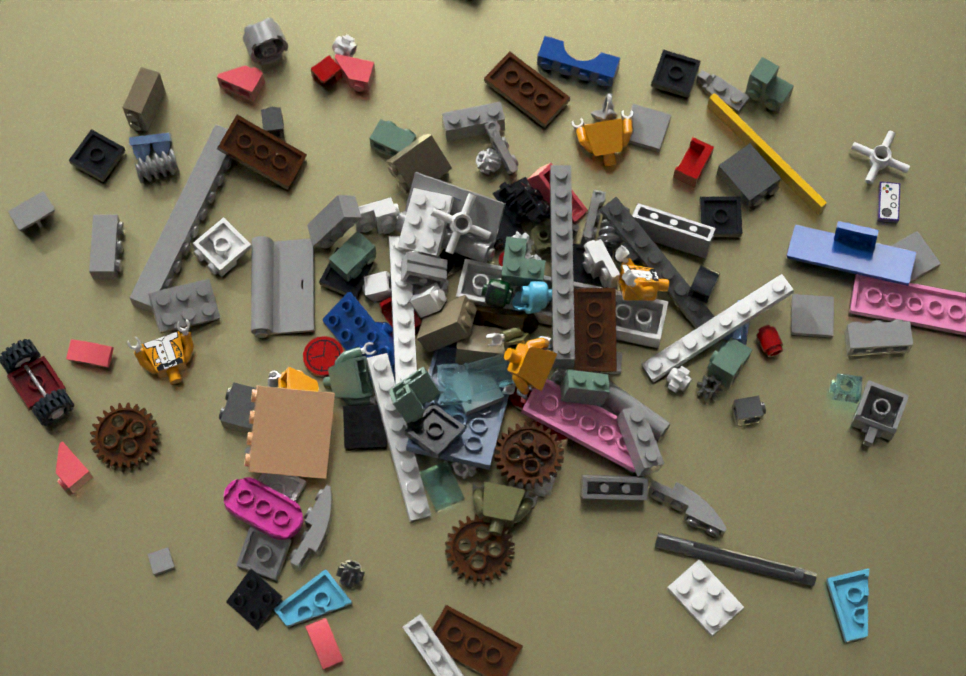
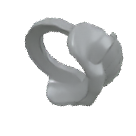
M611 93L606 94L601 110L591 112V116L598 122L617 118V113L613 111L614 105L612 104Z

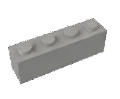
M637 204L632 216L653 242L706 259L716 228L643 204Z

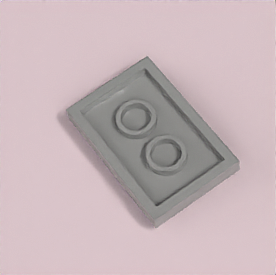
M209 279L148 294L159 334L178 330V321L181 328H186V319L189 320L190 326L220 319Z

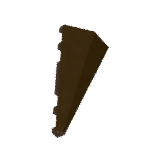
M475 305L477 311L473 324L477 326H487L489 323H493L507 329L519 328L529 334L538 328L539 322L534 313L526 314L525 311H516L514 309Z

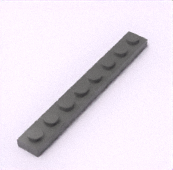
M617 197L613 198L599 210L643 265L655 269L658 279L669 280V288L666 293L695 328L700 327L715 317L702 301L688 296L689 284Z

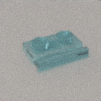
M505 353L466 364L474 395L514 384L512 374L507 369L510 362L504 359Z
M458 363L437 365L440 405H460L465 402L471 404L468 363H464V365H458Z
M448 461L420 472L423 485L436 512L465 500Z

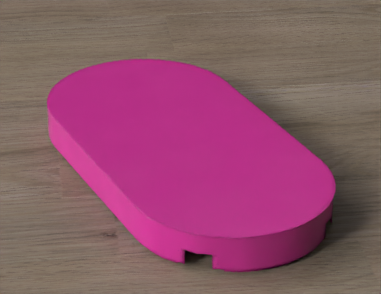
M244 477V479H236L229 483L224 491V505L232 516L273 539L285 540L292 538L302 528L303 513L300 506L294 500L254 478Z

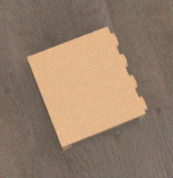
M260 385L256 386V390L252 389L251 402H255L254 411H250L249 424L253 425L252 432L247 434V445H250V453L245 454L244 466H248V471L326 479L335 393Z

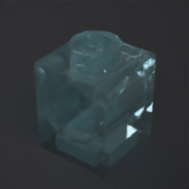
M837 373L835 379L830 382V392L833 393L832 400L858 403L861 398L863 377ZM841 385H847L850 391H844Z

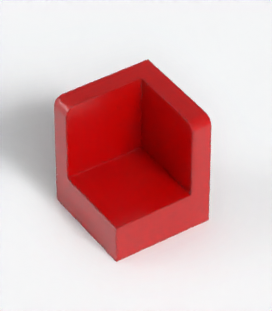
M330 55L311 68L312 78L314 80L318 78L322 83L331 78L336 82L343 78L342 68Z

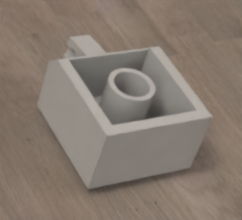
M872 381L867 382L851 426L859 428L862 432L866 433L863 445L871 447L875 437L892 440L909 395Z

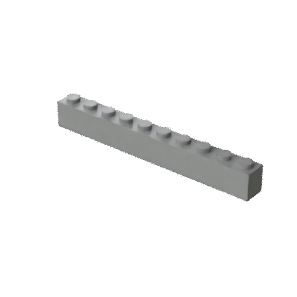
M215 124L129 297L133 306L153 313L148 294L172 287L174 274L179 272L182 265L181 260L184 255L188 254L192 238H195L198 234V225L201 220L205 219L209 203L214 201L217 187L223 183V174L232 164L231 157L217 150L218 145L228 130L227 128Z
M550 165L552 350L557 353L553 368H574L571 165Z

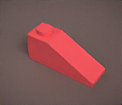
M552 163L539 168L527 179L534 189L537 188L541 192L543 199L549 204L550 165H553ZM572 190V223H575L588 209Z

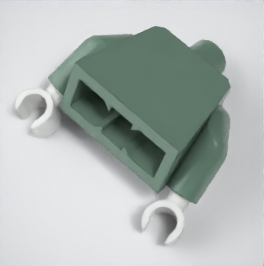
M367 342L363 348L356 347L342 352L335 360V365L329 367V376L323 379L324 387L332 389L335 397H341V400L350 406L378 405L376 395L370 398L373 395L366 356H362L365 353L374 355L377 352L372 351L369 353L367 351V347L374 343Z

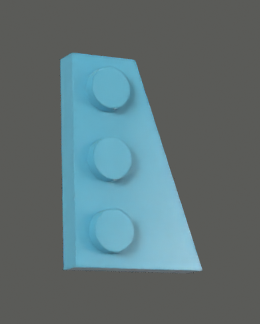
M869 568L827 578L826 580L845 643L868 637Z
M325 569L275 607L274 611L288 628L353 603Z

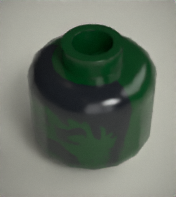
M492 278L488 284L483 285L481 296L485 297L487 305L504 308L506 304L510 305L513 288H510V283L507 281Z

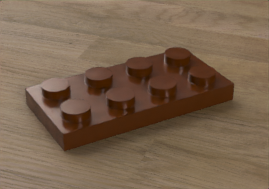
M510 51L484 77L485 83L544 128L570 101V96Z
M238 114L217 147V150L287 190L307 156L304 152Z
M574 288V370L592 373L617 372L616 288Z
M445 605L432 628L453 660L483 676H508L523 648V645L448 605Z

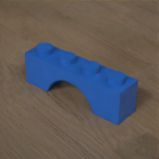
M544 36L537 56V65L543 69L556 70L563 75H573L584 81L590 80L601 86L610 87L613 86L620 64V57L603 52L588 61L576 60L566 52L564 41Z

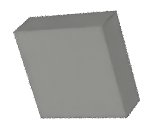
M168 547L147 554L154 576L175 569Z

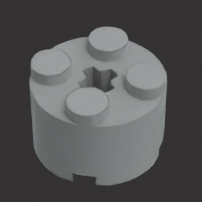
M266 18L261 22L244 28L243 42L254 63L256 61L261 62V65L273 63L282 57L281 53L284 50L285 52L288 50V43L283 32L273 18Z

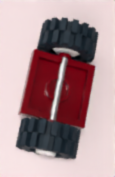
M30 339L19 340L17 344H11V347H7L6 351L1 353L0 363L8 374V381L28 411L32 410L40 424L44 426H50L53 422L57 423L59 419H64V416L69 415V411L73 410L74 403L66 393V387L45 356L40 357V352Z

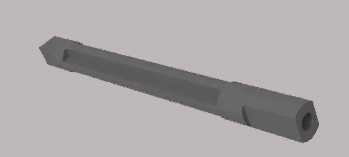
M659 532L655 543L657 548L800 584L814 586L817 578V573L802 568Z

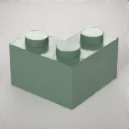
M762 57L749 76L745 93L751 99L765 104L768 109L780 112L791 96L794 85L777 76L780 66Z
M506 237L501 280L509 282L511 286L522 287L529 285L532 281L543 282L546 261L525 258L527 239Z
M730 337L727 343L723 341L718 352L715 350L709 360L710 363L707 367L709 373L707 377L715 375L717 381H722V386L730 389L749 359L753 349Z
M424 366L389 389L393 405L407 424L410 421L414 422L421 418L425 412L423 404L432 402L440 393L437 384Z

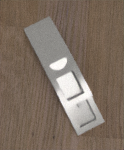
M652 481L648 493L651 494L653 499L659 502L666 501L671 504L672 508L678 511L685 510L684 520H687V524L690 526L704 528L711 536L723 537L727 529L715 510L698 494L678 482L671 489L657 481Z
M326 485L324 490H319L315 498V505L313 508L310 507L304 516L306 526L310 530H305L301 537V545L292 551L289 558L292 568L298 571L301 570L310 553L317 557L319 556L327 539L333 514L332 490L329 485Z

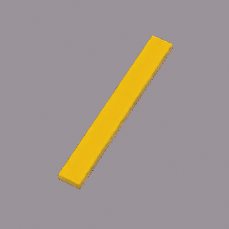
M715 93L711 95L707 107L746 145L751 144L778 176L817 215H820L825 209L826 201Z

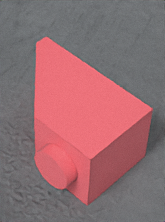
M336 54L335 62L342 68L343 78L349 87L359 92H369L375 74L374 62Z
M246 65L219 73L217 76L220 87L252 101H255L265 83L264 75L260 69L256 67L251 68Z
M62 441L59 444L56 474L60 478L57 482L65 491L69 489L74 494L93 476Z

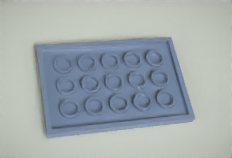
M449 344L434 351L428 373L437 384L440 393L432 402L424 403L423 407L426 410L434 403L466 426L465 432L441 455L440 459L490 470L510 395L503 394V401L465 416L448 384V379L474 368L455 366L457 346ZM506 363L505 371L490 370L498 386L501 381L511 382L512 375L507 369L509 363ZM410 438L408 439L406 451L434 457Z

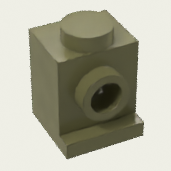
M545 223L535 225L534 229H531V239L534 242L535 253L539 257L550 255L551 225L546 226Z

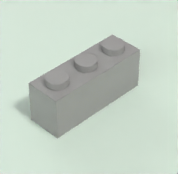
M501 101L442 113V124L446 141L486 134L484 125L494 119L500 125V131L505 130V117Z
M337 195L307 224L313 246L322 248L333 246L361 218L355 196Z
M93 215L89 272L93 279H118V272H121L122 264L121 260H119V253L123 251V243L120 241V234L124 233V223L120 221L118 215Z
M901 319L885 323L880 320L867 324L852 322L847 325L844 331L847 355L909 352L913 346L910 321L903 322Z
M642 405L622 410L616 420L637 476L641 477L658 472L664 462Z
M581 475V497L583 499L647 500L648 478L645 476Z

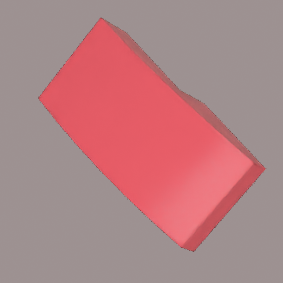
M71 339L66 359L73 362L87 363L92 366L109 368L114 348Z
M326 618L305 626L322 669L343 661Z

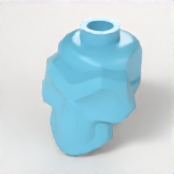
M532 281L529 285L522 286L521 291L516 292L512 301V307L516 311L525 310L526 314L540 312L547 306L548 302L552 301V289H548L546 282Z

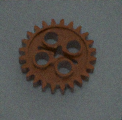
M129 402L125 408L119 403L118 409L115 410L111 405V412L108 413L103 410L104 417H96L99 424H92L96 431L90 432V435L94 437V439L90 440V443L94 445L92 448L93 452L98 453L96 457L98 460L103 459L105 466L110 463V467L114 469L118 465L120 471H122L124 465H127L128 469L131 470L132 464L135 463L139 468V461L142 460L147 463L146 456H154L151 449H158L154 442L160 441V438L155 435L160 433V431L155 427L157 422L152 420L153 415L151 413L147 414L146 408H142L139 411L140 407L138 404L132 409ZM117 421H124L122 426L115 427ZM137 427H144L141 433H134ZM109 440H116L113 446H106ZM129 446H135V447H136L133 452H131V453H127V452H126V449H127Z
M525 421L524 427H520L516 423L515 430L508 427V434L502 432V440H497V446L499 447H495L497 455L494 456V460L498 462L496 468L502 469L501 476L508 475L507 482L514 479V486L521 482L523 483V489L526 488L527 484H530L531 488L534 489L535 483L543 487V480L551 483L550 476L557 477L556 470L561 471L562 465L560 463L564 462V457L561 456L564 455V449L560 448L562 441H556L558 435H551V428L544 431V424L537 428L535 422L532 423L531 427H528ZM530 439L532 442L527 444L523 440ZM542 451H546L549 453V455L542 456L539 453ZM512 454H516L519 457L516 459H512L509 456ZM531 466L536 468V470L528 471L526 468Z
M475 514L474 520L466 516V523L459 520V528L452 526L455 534L448 533L447 535L451 541H446L445 546L451 549L445 550V555L451 556L447 559V563H454L451 570L455 571L458 569L457 577L464 574L465 581L467 582L471 577L474 584H476L478 579H481L482 584H485L486 578L493 582V575L501 578L500 570L507 572L508 568L505 564L512 565V560L509 557L515 555L514 551L509 550L515 547V543L509 542L513 539V535H506L508 527L503 528L501 536L492 535L489 533L491 523L484 522L483 517L479 519L477 514ZM484 530L488 533V536L479 538L476 534L478 531ZM491 538H496L495 541L488 543ZM468 543L471 547L469 550L463 551L459 548V545ZM476 546L480 548L484 546V552L476 551ZM497 547L501 552L498 555H492L489 550ZM471 554H473L470 557V559H468L467 561L464 560L465 557H468ZM474 560H481L484 564L480 568H475L472 566V562Z

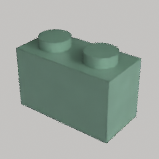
M380 119L369 138L371 148L391 157L417 140L416 135L411 130L397 127L392 121H384Z
M357 231L329 258L330 267L349 282L361 273L362 268L366 264L369 265L376 258V247Z
M567 370L560 382L561 401L602 406L610 393L608 374Z

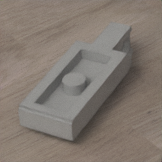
M703 70L698 74L696 81L703 85L702 88L705 90V93L709 96L715 93L736 114L749 101L750 97L719 76L715 74L710 75Z
M495 119L486 123L484 128L490 137L494 149L497 151L496 153L500 155L499 157L505 170L509 175L516 172L519 163L516 157L509 153L507 149L509 144L505 137L501 138L499 134L500 125Z
M593 190L580 243L582 245H585L590 239H595L597 228H594V223L599 221L601 212L598 210V207L604 205L606 192Z

